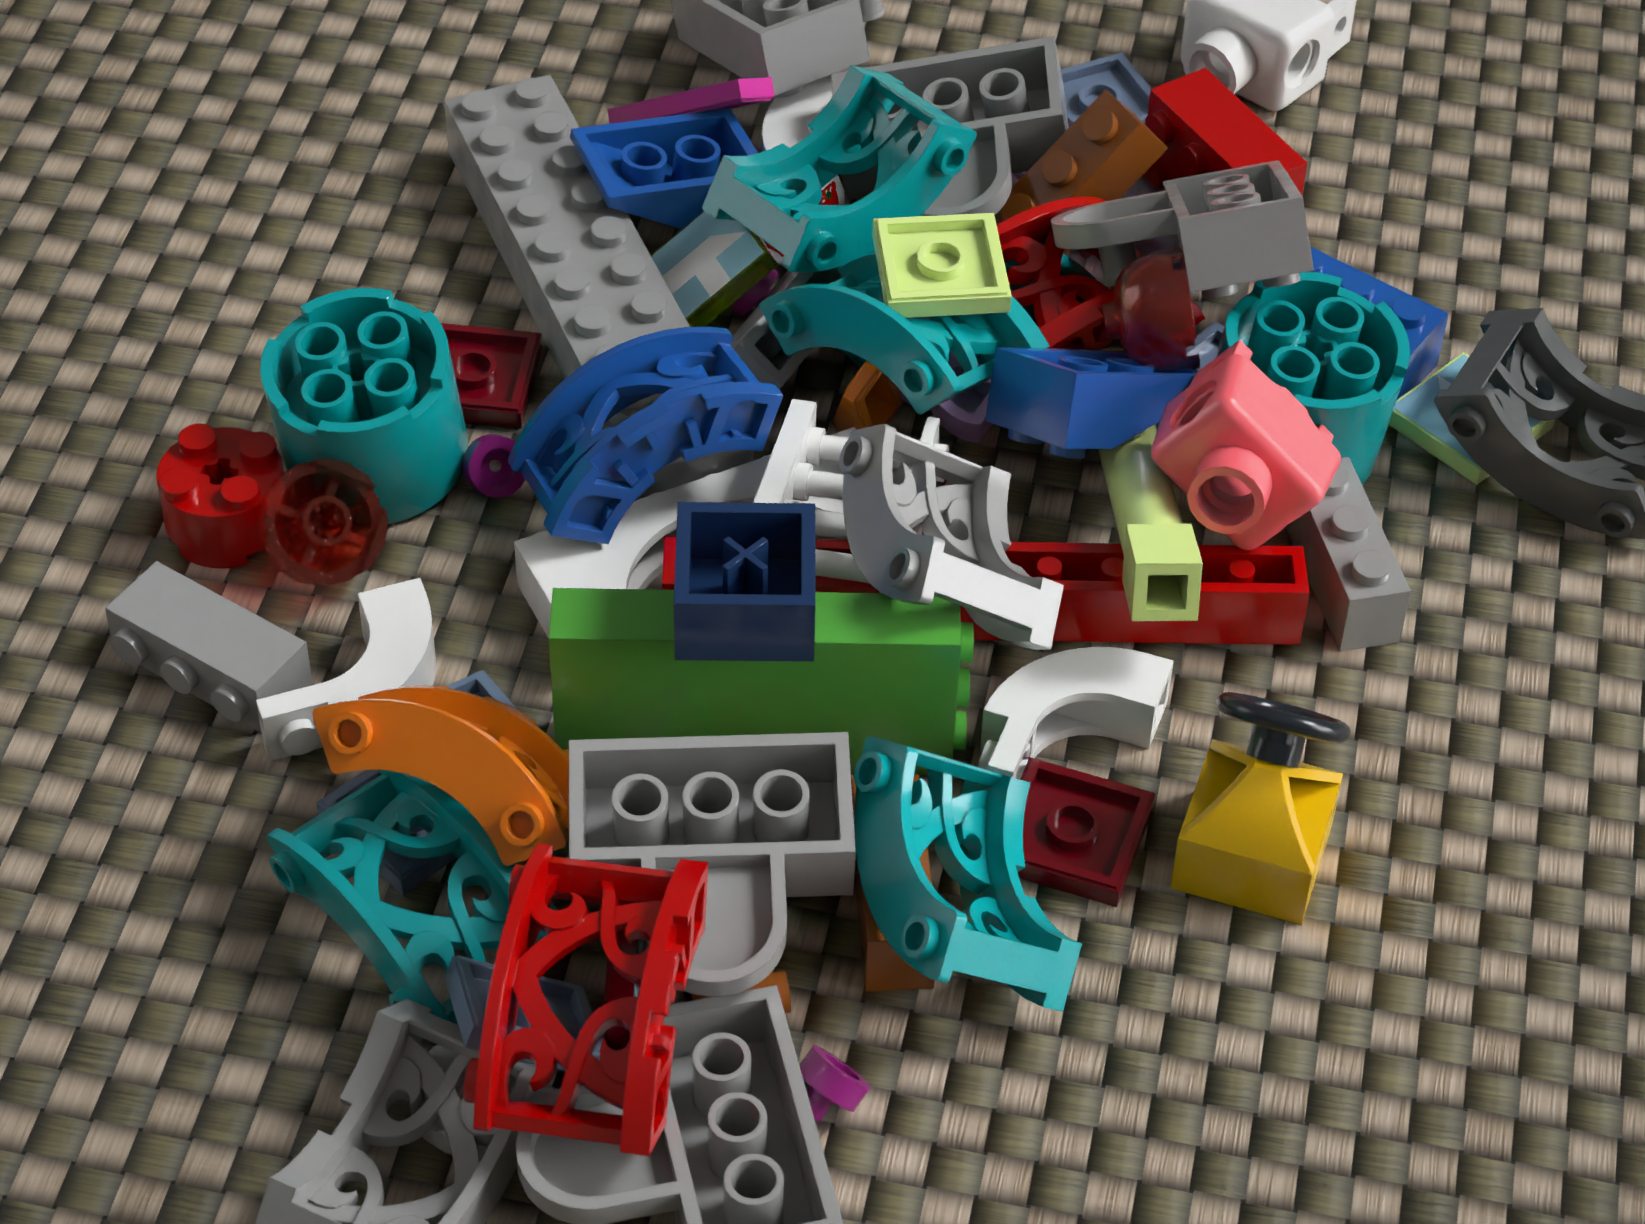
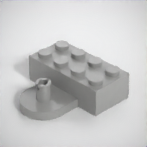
M671 0L679 40L743 79L772 77L775 97L795 95L803 90V85L821 78L832 79L831 73L848 71L850 65L856 66L870 61L863 22L875 20L885 13L881 0Z
M1054 36L866 67V69L891 74L903 82L905 88L962 125L968 126L977 132V137L969 150L965 166L953 176L942 193L921 216L994 213L995 215L1005 205L1010 196L1012 173L1028 171L1068 129L1064 84ZM847 71L831 73L832 97L842 83ZM895 103L888 113L890 123L903 109ZM920 120L910 131L919 130L921 137H923L929 125ZM878 163L868 170L857 174L841 175L847 200L864 198L874 191Z
M1279 160L1163 181L1164 191L1079 207L1061 213L1051 220L1056 247L1062 249H1099L1104 286L1124 285L1140 280L1141 275L1140 271H1138L1134 241L1168 235L1172 236L1174 252L1190 293L1201 291L1203 298L1229 296L1239 291L1238 284L1263 280L1264 287L1286 286L1300 281L1299 273L1314 271L1303 196Z
M848 732L569 740L570 859L674 871L680 859L709 862L705 930L692 961L685 988L686 992L702 996H727L745 991L764 980L779 963L785 949L787 939L786 897L853 895L856 851ZM643 939L644 947L646 949L650 941Z
M777 985L742 991L727 996H714L670 1005L668 1016L664 1017L663 1025L675 1026L677 1032L669 1083L667 1121L650 1156L620 1153V1145L520 1131L517 1135L516 1156L518 1175L525 1193L543 1212L566 1223L609 1224L674 1211L677 1224H843ZM583 1086L574 1108L622 1115L623 1112L622 1109L607 1103ZM561 1089L550 1093L537 1104L555 1106Z

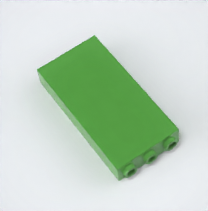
M552 588L548 639L555 742L562 750L567 749L569 751V740L848 732L851 775H854L855 766L862 756L864 743L868 736L902 744L952 760L953 750L966 749V710H957V707H969L970 668L960 667V663L973 662L974 628L973 622H961L960 605L936 596L933 597V601L929 605H914L893 599L883 593L816 592L814 662L675 660L674 590ZM915 766L914 775L928 776L927 768Z

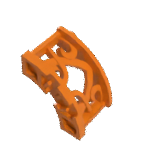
M414 685L390 688L360 696L358 700L337 702L317 707L313 710L312 716L332 773L340 774L359 770H387L414 776L437 786L455 798L477 819L488 834L504 865L509 866L528 860L537 843L552 845L553 851L566 847L569 844V751L567 749L562 750L551 737L536 726L538 722L514 707L489 696L481 697L464 691L453 690L450 687Z

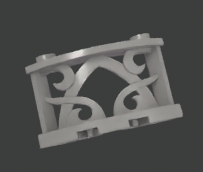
M886 424L853 430L842 448L839 466L844 472L843 512L847 540L852 556L866 580L879 592L909 604L929 605L933 601L934 596L964 607L977 625L997 638L1025 648L1050 650L1064 585L1044 577L1029 576L1021 566L1011 563L1005 553L1011 546L1007 522V502L1011 473L993 466L982 467L896 432L895 428ZM893 459L902 462L894 475H892ZM936 476L952 482V485L936 487ZM921 524L924 535L917 534L911 528Z
M409 999L377 1011L360 1058L339 1097L341 1103L350 1106L348 1111L331 1135L318 1130L304 1149L287 1166L269 1178L255 1224H485L517 1168L516 1141L519 1131L491 1128L488 1132L473 1129L474 1103L465 1102L464 1097L461 1102L458 1092L464 1084L465 1073L470 1059L479 1058V1051L465 1048L459 1026L431 1014L432 1009ZM422 1038L459 1053L446 1074L434 1058L420 1045ZM519 1061L513 1067L510 1076L517 1078L509 1100L538 1103L550 1093L558 1090L552 1087L555 1075L546 1087L533 1091L529 1081L534 1075L536 1065ZM423 1096H424V1098H425L427 1101H426L425 1104L417 1111V1109H418L419 1106L421 1105L422 1098H423ZM399 1100L408 1102L412 1113L411 1117L402 1121L393 1120L388 1116L393 1104ZM439 1120L453 1157L455 1184L419 1200L383 1206L384 1189L381 1175L373 1160L367 1155L371 1145L396 1147L409 1144L425 1135ZM476 1144L488 1146L480 1163ZM348 1182H360L367 1186V1194L362 1206H357L359 1203L357 1190L350 1193L341 1192Z

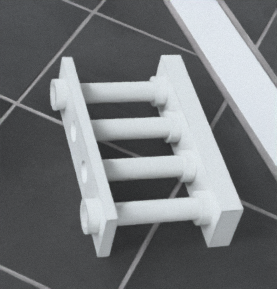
M798 399L791 400L753 503H800V501L807 502L809 496L843 500L844 474L814 471L813 465H821L822 460L839 462L842 448L849 438L826 435L825 428L816 427L817 402ZM927 417L920 441L949 453V445L939 444L940 418ZM893 459L892 469L897 470L902 462ZM936 476V481L944 482V479ZM815 509V535L847 540L844 513ZM921 524L911 529L918 534ZM815 549L816 576L869 583L860 572L852 554Z

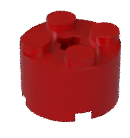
M203 423L189 425L181 430L178 435V442L165 452L156 472L166 534L169 541L172 540L178 546L179 554L194 564L222 569L248 564L247 556L264 548L266 555L275 550L288 533L290 511L283 462L277 450L274 437L265 432H253L234 427L212 428Z

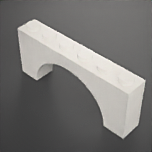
M852 427L832 434V436L849 438L850 433L856 429ZM766 455L749 463L710 474L704 478L663 492L653 493L645 498L634 501L620 520L609 544L551 536L548 531H541L532 536L514 541L517 585L548 638L552 588L645 589L663 572L664 537H676L677 502L753 503L771 455ZM822 460L821 465H813L814 471L844 474L837 461ZM809 496L807 502L800 501V503H815V509L844 513L843 500ZM921 525L918 531V534L922 535ZM815 535V539H838Z

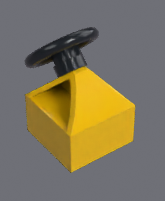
M1221 693L1216 699L1218 710L1230 717L1253 724L1247 748L1215 739L1211 740L1178 837L1170 889L1302 925L1332 827L1343 777L1342 773L1301 763L1306 738L1330 743H1343L1350 737V728L1346 723L1338 719L1297 706L1241 693Z

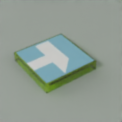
M705 211L651 255L690 327H705L778 265L758 235L737 220L715 219Z

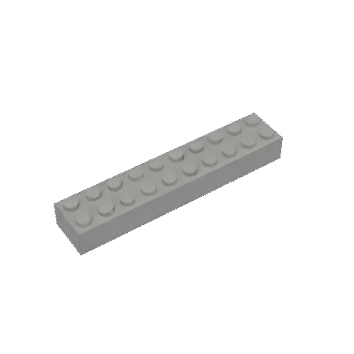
M551 75L527 78L520 82L487 90L472 91L465 95L444 99L448 152L540 333H542V337L564 380L594 357L621 343L662 330L690 327L630 217L626 212L607 206L570 139L571 129L580 127ZM662 394L649 396L626 407L610 418L601 430L619 425L636 412L653 404ZM753 450L718 452L699 457L687 463L681 457L655 472L652 476L656 481L636 500L704 478L710 474L753 461Z

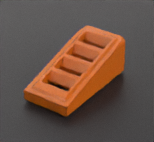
M866 360L844 391L833 420L835 428L843 431L855 427L857 430L879 424L887 425L902 404L898 387L882 371Z

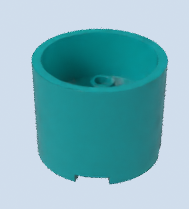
M1317 272L1299 273L1300 281L1280 287H1264L1263 280L1255 282L1252 292L1244 296L1232 310L1229 309L1217 356L1238 340H1241L1253 352L1250 360L1271 381L1287 388L1307 409L1310 418L1316 426L1323 424L1334 435L1332 444L1341 454V458H1350L1363 485L1375 467L1410 360V344L1403 324L1384 301L1374 305L1366 298L1340 287L1343 278Z
M379 288L340 290L320 296L300 306L302 315L291 322L276 339H268L260 364L262 385L288 477L294 491L316 513L333 521L357 526H378L400 522L431 508L442 500L459 480L463 472V457L469 446L449 344L442 324L430 310L424 313L415 306L394 299L391 290Z

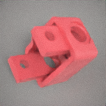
M1238 340L1195 373L1190 386L1167 403L1152 445L1151 457L1155 464L1187 495L1189 509L1199 523L1209 530L1225 534L1242 550H1253L1320 503L1340 465L1341 454L1332 444L1334 435L1323 424L1316 426L1310 418L1307 409L1287 388L1271 381L1250 360L1253 352L1241 340Z

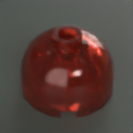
M1181 247L1154 251L1134 259L1123 267L1115 280L1114 302L1102 304L1108 340L1120 338L1127 358L1134 360L1139 365H1154L1155 373H1173L1183 368L1200 369L1199 354L1191 356L1186 354V347L1195 346V339H1197L1186 269L1173 271L1172 266L1174 263L1183 261Z
M321 458L291 467L270 484L259 503L256 531L261 551L275 570L294 582L325 587L350 581L374 564L385 545L388 517L385 507L381 508L379 498L373 491L376 486L369 476L348 462Z

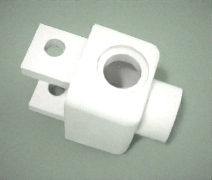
M1187 0L1180 54L1184 72L1188 75L1207 68L1233 94L1236 93L1269 111H1280L1324 79L1328 58L1350 41L1357 0H1332L1328 4L1320 0Z

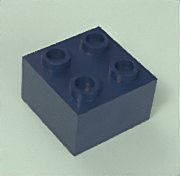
M677 502L674 583L675 660L814 662L816 609L815 503Z

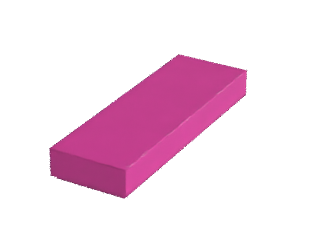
M772 77L735 79L607 109L609 123L611 124L727 108L735 109L771 101L775 94Z

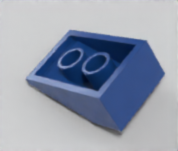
M731 108L573 128L570 133L572 143L608 207L680 229H685L705 212L701 208L723 155L747 156L758 153Z
M996 347L985 421L1009 429L1008 438L1011 440L1029 444H1044L1047 442L1049 443L1048 453L1067 458H1085L1086 449H1114L1161 420L1167 403L1190 386L1198 370L1137 351Z

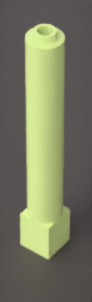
M1108 347V348L1100 349V350H1121V351H1127V350H1125V349L1117 348V347ZM1156 424L1114 449H1098L1124 555L1123 587L1131 621H1198L1203 562L1192 524H1183L1171 479L1155 464L1151 457V449L1157 432Z

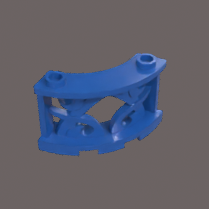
M717 327L675 328L639 336L621 343L594 357L575 370L539 405L516 440L509 455L508 464L513 471L522 473L547 512L543 524L551 536L609 544L624 514L633 502L656 481L652 475L667 464L681 457L687 463L699 457L731 450L763 451L783 394L775 384L759 382L732 348L733 335L728 329ZM662 394L653 404L636 412L619 425L601 430L610 418L626 407L649 396Z

